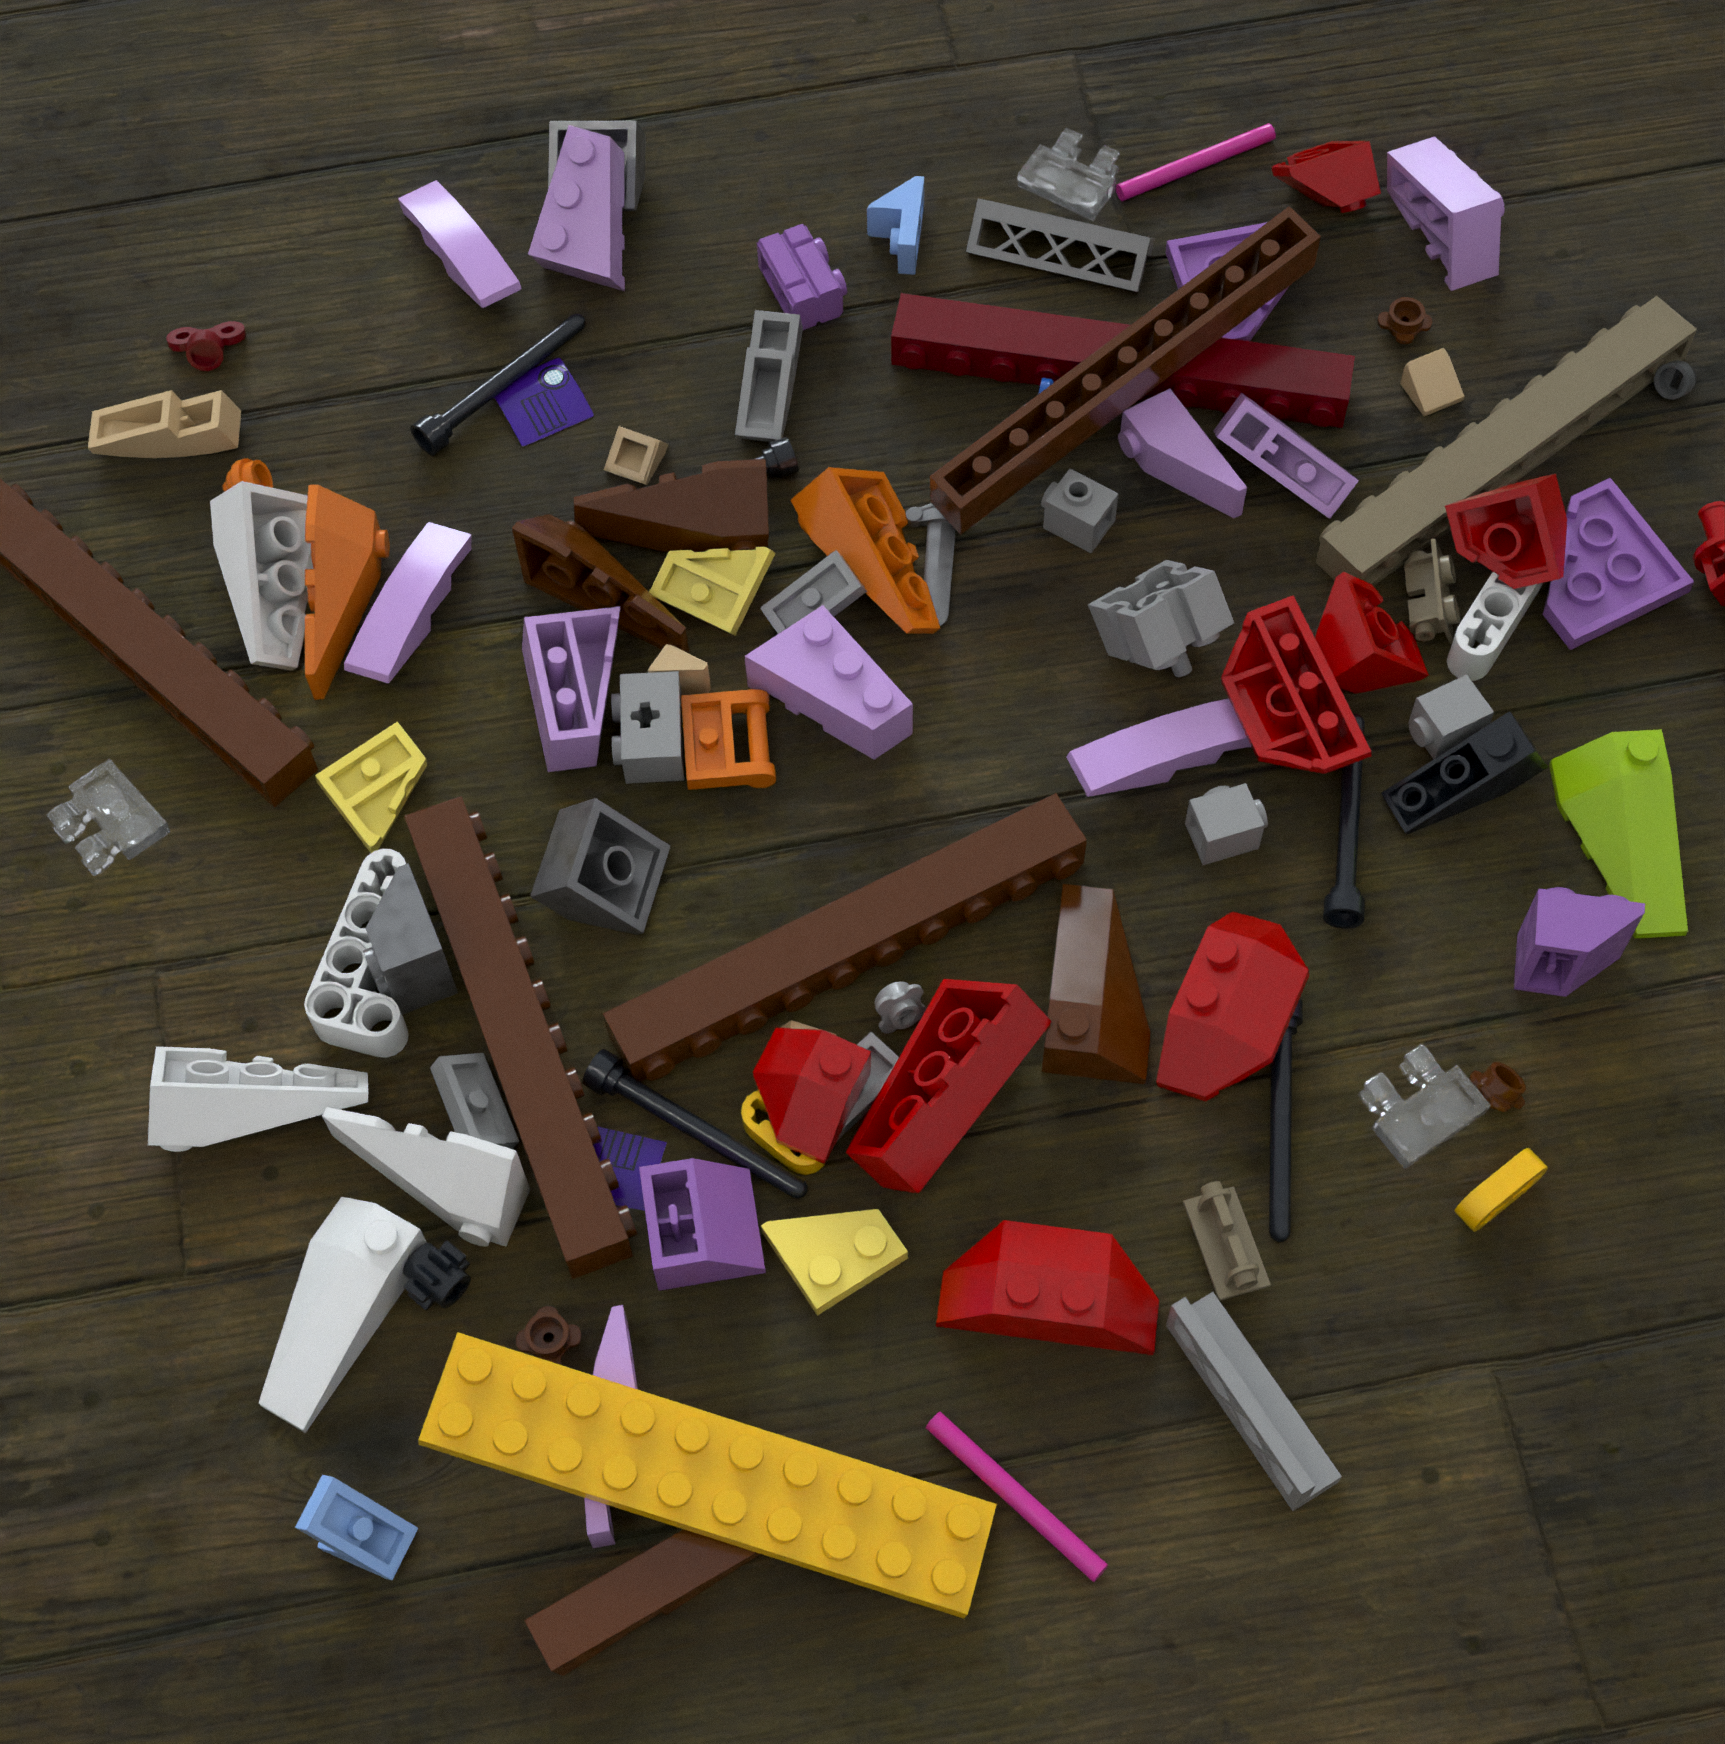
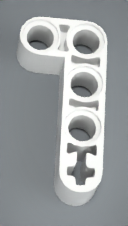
M1492 572L1457 628L1447 658V665L1451 673L1457 678L1467 674L1471 681L1483 678L1493 666L1543 583L1513 589L1499 580L1498 574ZM1475 640L1480 643L1476 649L1472 648Z
M392 849L376 850L363 861L304 1003L306 1014L316 1034L322 1041L330 1045L383 1058L394 1056L403 1050L408 1041L409 1033L397 1003L392 998L375 992L377 985L363 953V950L372 947L366 928L360 927L371 919L398 867L406 864L402 855ZM350 964H361L354 972L341 973ZM343 1008L336 1017L330 1019L323 1018L330 1009ZM384 1020L391 1021V1024L385 1030L379 1032L370 1031L378 1022Z

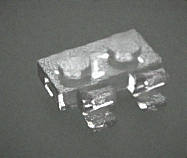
M1066 128L1052 149L1041 144L1037 147L1018 173L1017 186L1094 221L1115 191L1116 179L1114 177L1119 167L1114 165V162L1120 156V152L1104 145L1091 165L1086 166L1077 161L1081 154V149L1077 148L1076 145L1081 140L1082 134Z
M110 758L70 784L68 787L74 798L56 806L47 814V817L55 825L53 830L65 844L79 837L91 819L102 829L98 833L85 838L75 847L77 852L83 857L81 860L82 864L93 876L105 871L112 864L118 852L121 851L128 860H131L170 833L167 822Z
M1422 1044L1404 1056L1406 1060L1398 1066L1403 1075L1412 1084L1422 1088L1404 1101L1389 1079L1380 1072L1366 1081L1363 1085L1365 1089L1358 1094L1369 1110L1381 1116L1374 1122L1372 1129L1404 1169H1407L1484 1115L1491 1107L1490 1103L1458 1065L1444 1072L1429 1050Z

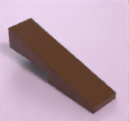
M683 1529L524 1621L551 1672L565 1676L661 1612L668 1615L760 1555V1553Z

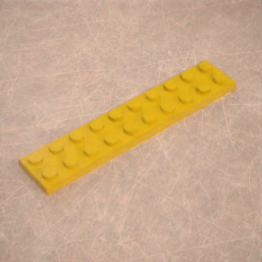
M457 1332L418 1439L419 1445L963 1619L968 1615L997 1506V1504L459 1332Z

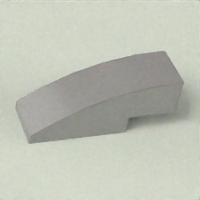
M755 310L750 347H747L735 431L736 438L769 442L783 438L795 382L803 331L799 314Z

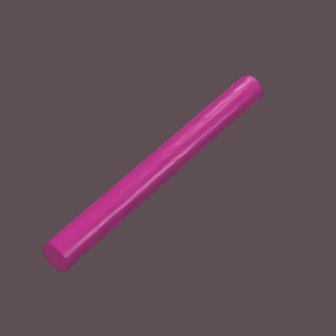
M1267 123L1116 185L1117 196L1121 201H1125L1270 142L1276 137L1275 130L1270 123Z
M938 1412L929 1421L926 1429L1092 1582H1095L1103 1574L1108 1564L942 1412Z

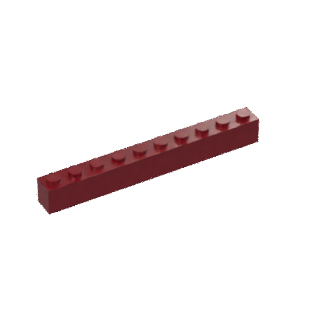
M901 293L891 334V365L904 366L909 369L948 372L958 376L969 375L991 378L1000 382L1012 381L1040 386L1043 377L1051 378L1054 382L1130 325ZM1221 337L1138 401H1145L1171 389L1184 407L1211 409L1227 413L1239 395L1243 393L1279 420L1310 423L1319 427L1343 428L1349 403L1355 356Z

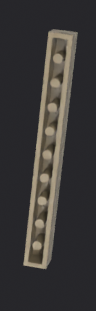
M1655 296L1641 307L1638 305L1633 306L1614 327L1609 330L1603 328L1598 331L1582 350L1577 353L1571 351L1566 354L1550 373L1544 377L1542 375L1534 377L1518 396L1512 400L1506 398L1499 402L1486 419L1479 424L1472 422L1467 425L1454 442L1445 448L1439 446L1431 451L1422 465L1412 472L1404 471L1400 473L1383 493L1377 497L1371 495L1364 499L1351 516L1342 522L1336 520L1329 524L1319 537L1320 546L1316 564L1334 581L1338 575L1346 572L1373 586L1402 566L1408 560V555L1411 552L1424 550L1431 544V539L1435 538L1437 540L1451 530L1445 505L1517 482L1654 381L1656 371L1662 365L1675 360H1684L1697 329L1658 296Z

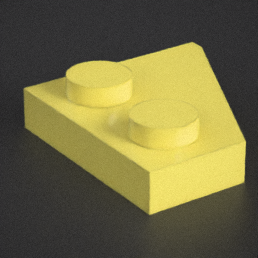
M756 547V550L730 551L728 548L709 549L706 552H693L692 550L669 551L649 592L656 599L736 636L776 553L766 547Z
M396 722L316 774L315 777L318 785L369 852L372 853L380 848L427 767L425 756L408 734Z
M879 1209L767 1221L761 1225L762 1234L817 1316L908 1259L907 1249Z

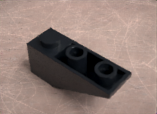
M1509 711L1381 794L1404 832L1408 835L1505 795L1547 769L1548 766L1524 728Z

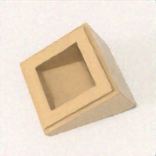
M1444 348L1409 361L1405 365L1400 384L1424 417L1464 400L1465 396L1450 356Z
M618 426L604 470L648 485L666 453L668 444Z
M666 644L648 669V673L679 671L682 695L703 694L711 691L707 662L672 645Z

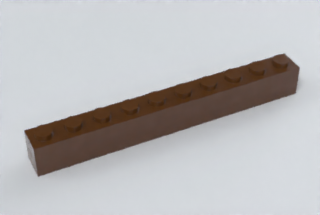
M1288 206L930 475L931 503L960 535L1310 271L1315 266L1321 236Z
M0 479V566L274 808L318 770L311 752L315 746L302 729L297 726L289 729L281 722L282 717L267 699L262 697L257 701L249 694L248 686L233 670H229L226 673L217 666L216 658L202 643L197 642L193 646L185 639V632L172 617L166 615L161 618L156 614L152 602L138 588L132 591L123 585L122 577L112 565L106 561L101 565L96 562L89 547L76 535L71 538L67 537L63 533L61 524L48 510L37 511L33 507L34 504L31 498L18 484L14 483L9 486Z
M1057 793L603 1013L608 1036L620 1058L623 1059V1064L629 1069V1075L639 1082L646 1079L649 1081L658 1080L669 1074L676 1064L692 1056L696 1058L707 1056L718 1049L721 1042L739 1033L742 1035L751 1034L762 1028L769 1018L779 1013L798 1011L807 1006L814 996L830 988L838 990L847 987L858 978L859 974L877 965L878 967L889 966L898 961L905 951L921 943L924 945L936 943L945 937L950 929L966 921L968 923L978 922L987 917L994 907L1010 899L1012 901L1023 900L1030 896L1039 885L1053 878L1061 880L1071 876L1084 863L1087 839Z
M459 796L405 815L408 829L572 1280L633 1257L628 1239L637 1235L636 1228L627 1205L617 1208L610 1191L620 1188L609 1158L602 1161L598 1160L593 1145L602 1142L592 1112L581 1115L576 1099L585 1096L575 1067L566 1070L563 1067L559 1055L568 1052L558 1022L548 1025L543 1010L551 1008V1004L542 980L538 979L531 982L526 967L535 965L526 937L522 936L516 939L510 925L519 922L509 893L499 896L495 883L502 881L503 878L494 853L490 852L484 855L479 842L486 840L487 835L478 811L468 814L463 798Z

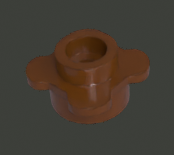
M1401 297L1391 303L1389 312H1381L1379 314L1377 323L1380 328L1388 329L1395 336L1398 343L1410 344L1418 333L1431 329L1432 318L1426 314L1425 307L1420 301L1411 297Z
M1493 1062L1484 1073L1474 1070L1470 1074L1471 1082L1478 1087L1476 1089L1478 1097L1488 1107L1501 1112H1507L1510 1107L1521 1109L1525 1105L1521 1095L1526 1091V1085L1518 1073L1501 1062Z
M545 1306L540 1308L536 1315L528 1321L525 1330L518 1332L516 1345L521 1352H530L537 1358L561 1365V1358L569 1348L580 1344L582 1333L577 1325H568L565 1319L559 1315L556 1308ZM547 1334L554 1336L553 1341L550 1343L544 1341V1337Z

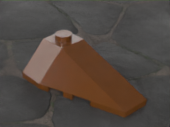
M765 459L716 461L702 465V473L677 479L675 473L672 472L660 475L659 483L656 485L638 489L633 485L624 484L573 497L574 522L582 526L593 537L663 552L677 550L706 552L709 549L728 548L730 551L756 550V547L768 548L769 526Z
M548 514L517 521L512 527L525 583L582 611L620 607L619 629L660 649H663L668 644L689 653L686 627L600 543L587 533L582 526L573 521L564 522Z
M1063 884L1048 1018L1052 1023L1046 1029L1041 1072L1145 1084L1151 1033L1114 890Z

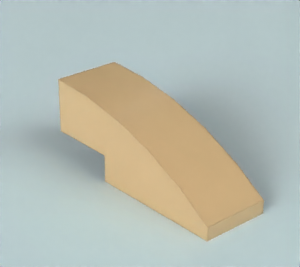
M172 390L92 411L88 449L93 454L136 458L187 457L236 449L239 442L241 410L222 390L186 400H181Z

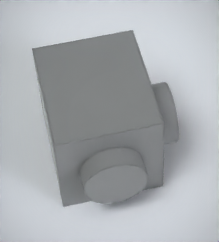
M1069 469L1059 483L1052 482L1042 498L1041 507L1045 508L1043 528L1092 553L1116 520L1119 493Z
M1466 674L1417 697L1408 722L1409 730L1414 741L1420 747H1425L1432 758L1435 759L1489 725L1494 711Z
M1245 783L1231 788L1229 786H1218L1209 790L1201 797L1190 799L1185 825L1202 865H1206L1259 849L1263 830L1267 828L1268 820L1262 802L1259 799L1253 800Z

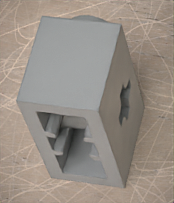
M679 671L620 674V693L611 695L613 723H621V736H612V756L614 766L622 765L626 784L685 780L681 706L682 691Z

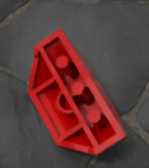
M1294 595L1248 612L1242 625L1243 629L1222 674L1221 683L1258 761L1326 774L1371 757L1372 751Z
M1232 911L1207 927L1168 1014L1156 1080L1158 1087L1208 1101L1218 1095L1219 1090L1242 1081L1273 1062L1310 976L1309 969L1280 924Z
M1003 1220L943 1271L936 1327L1154 1355L1159 1299L1112 1234Z

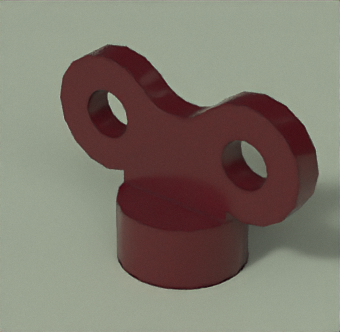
M228 321L204 330L192 327L178 328L167 334L166 340L169 349L172 351H186L187 360L194 368L210 371L216 369L222 363L224 346L234 345L244 340L246 331L242 323Z

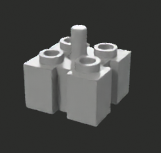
M1165 560L1135 577L1136 582L1128 587H1118L1088 604L1109 656L1126 661L1129 660L1131 663L1154 670H1162L1171 666L1176 677L1185 676L1192 671L1185 646L1190 643L1193 647L1210 644L1218 639L1220 631L1234 624L1215 571L1196 566L1187 570L1185 564Z

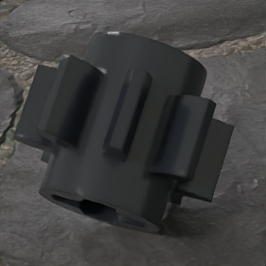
M448 1240L444 1242L440 1249H437L431 1243L423 1244L410 1256L403 1268V1274L410 1279L403 1287L408 1291L407 1295L426 1311L434 1302L444 1309L452 1306L465 1293L471 1282V1277L465 1272L470 1266V1263L465 1260L467 1256Z

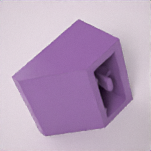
M1561 887L1548 890L1538 889L1517 934L1514 989L1566 997L1621 957L1645 913V903L1631 902L1618 895H1605L1601 897L1581 895Z
M694 1158L639 1167L652 1265L659 1291L766 1273L750 1169Z

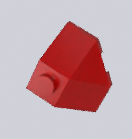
M1370 141L1327 142L1287 157L1289 165L1282 162L1272 167L1274 177L1322 206L1340 207L1341 213L1361 209L1367 206V198L1381 194Z
M1556 473L1510 484L1445 505L1457 553L1473 563L1477 561L1499 575V580L1513 589L1563 578L1567 516Z
M1342 572L1335 578L1315 635V639L1339 687L1358 694L1420 681L1429 676L1414 635L1402 621L1395 624L1390 615L1377 606L1382 603L1383 597L1373 585L1346 572Z
M775 1028L753 1070V1078L769 1116L776 1142L825 1164L871 1074V1051L825 1030Z

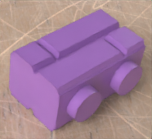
M800 224L784 230L781 235L775 233L759 239L757 243L759 269L784 313L799 314L803 330L816 326L819 321L824 323L841 316L843 313V296L847 295L846 283L839 269L833 271L828 265V252L820 237L813 239L808 228Z

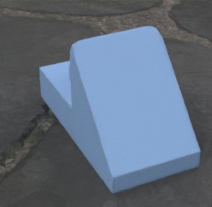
M922 176L911 178L872 202L867 208V234L871 237L890 238V255H898V274L915 275L924 212V177Z
M326 1475L321 1476L295 1526L296 1529L319 1541L318 1548L322 1551L388 1580H393L418 1530V1527L338 1479Z

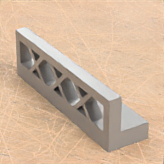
M978 198L966 252L1139 292L1147 256H1151L1155 239ZM984 219L1000 222L1010 239L995 249L980 246L979 241ZM1010 225L1026 229L1015 235ZM1034 230L1043 232L1053 248L1038 259L1028 257L1019 242L1020 239ZM1053 235L1069 239L1058 245ZM1077 240L1086 242L1096 258L1081 269L1071 267L1062 252L1064 248ZM1014 244L1019 254L1003 250ZM1096 245L1112 249L1101 255ZM1120 250L1137 254L1131 281L1114 277L1104 260ZM1056 254L1062 264L1046 260ZM1100 264L1105 274L1089 270Z
M1211 1292L1192 1305L1186 1297L1171 1305L1166 1327L1291 1510L1298 1509L1337 1484L1342 1477L1214 1292Z

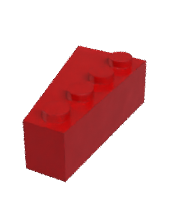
M943 979L845 1153L881 1187L919 1194L1052 1021L1017 984Z

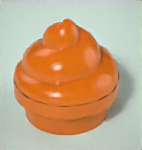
M244 458L236 461L231 466V470L226 475V482L222 486L224 492L241 481L273 488V480L264 462Z

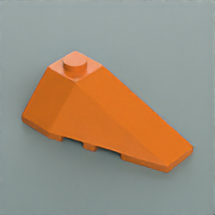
M828 467L791 499L798 514V522L804 532L809 535L810 539L827 556L837 550L867 590L866 594L902 630L913 634H934L940 629L928 585L914 570L913 562L919 558L916 546L909 542L906 543L902 528L908 524L905 511L884 472Z
M309 485L305 541L306 543H311V559L314 569H305V586L307 587L310 609L312 612L315 611V614H306L305 677L314 700L325 698L381 576L382 558L389 557L390 543L388 531L380 529L374 510L320 485Z

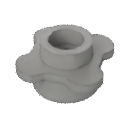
M899 981L887 985L878 993L874 1004L877 1013L882 1018L879 1028L883 1033L889 1034L897 1029L908 1028L922 1018L926 1007L920 1000L924 993L920 985H909L907 982Z

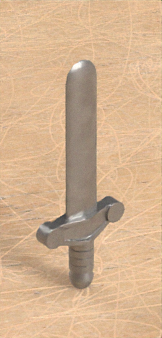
M930 503L920 508H909L906 511L908 525L911 527L927 526L924 581L928 585L939 625L941 626L947 621L949 615L956 529Z

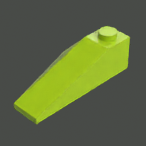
M1662 729L1611 732L1552 759L1549 767L1557 808L1565 821H1571L1582 840L1580 847L1587 859L1594 860L1607 882L1606 891L1609 895L1622 896L1631 902L1645 903V913L1634 931L1633 937L1637 939L1686 936L1688 927L1672 774Z

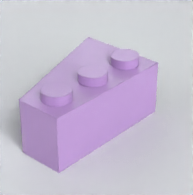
M571 125L568 126L528 255L543 268L625 291V277L622 276V250H625L624 235L622 234L624 152L610 136Z
M1436 137L1387 152V191L1412 230L1421 228L1430 242V245H1427L1425 248L1430 259L1440 258L1446 267L1448 276L1445 277L1444 281L1449 289L1453 291L1499 275L1501 217L1505 211L1501 195L1494 191L1474 170H1471L1452 150H1449Z
M823 605L745 655L747 684L749 688L766 691L771 696L785 703L787 710L796 715H799L801 712L823 725V731L874 760L913 734L912 702Z
M620 607L524 617L522 653L548 772L597 765L616 646Z

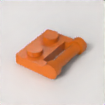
M749 689L681 695L688 790L739 785L767 788L776 783L775 765L770 762L766 713L770 710L769 694L766 691ZM743 713L747 717L750 762L735 763L732 714Z

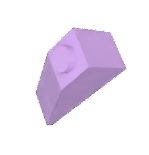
M1171 389L1123 411L1121 431L1118 434L1119 444L1124 454L1128 458H1134L1144 472L1232 518L1242 515L1247 486Z
M1243 393L1239 395L1213 430L1218 439L1329 519L1359 481Z

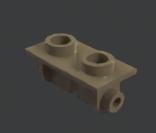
M1434 538L1431 539L1432 553L1427 554L1424 551L1411 552L1408 555V560L1404 563L1408 596L1425 594V597L1408 600L1410 632L1415 635L1418 641L1422 642L1434 639L1435 634L1445 632L1449 643L1452 644L1454 640L1453 624L1460 623L1457 599L1455 595H1450L1449 584L1456 583L1455 567L1451 555L1443 556Z
M1220 1181L1210 1182L1201 1187L1202 1196L1184 1200L1183 1205L1219 1301L1270 1287L1269 1278L1234 1186L1223 1189Z

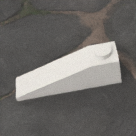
M241 481L210 501L213 545L250 663L292 671L298 667L305 636V610L308 601V592L305 586V569H314L311 559V543H306L305 541L308 495Z
M156 1047L150 1083L148 1145L160 1146L164 1150L174 1152L186 1151L192 1148V1146L204 1147L319 1116L324 1113L326 1107L341 1110L367 1103L369 1093L368 1073L314 1064L299 1065L293 1071L283 1070L281 1066L273 1063V1058L256 1056L253 1062L245 1064L226 1061L227 1051Z
M326 1107L322 1117L334 1138L455 1230L459 1231L458 1234L461 1238L483 1247H487L490 1242L507 1246L530 1191L516 1150L451 1131L446 1141L439 1140L429 1134L424 1126L408 1123L404 1132L395 1131L391 1124L379 1117Z
M346 1197L340 1198L310 1240L259 1400L261 1407L302 1432H307L404 1291L403 1287L410 1279L403 1274V1268L410 1256L420 1246L427 1243L419 1228L376 1203Z

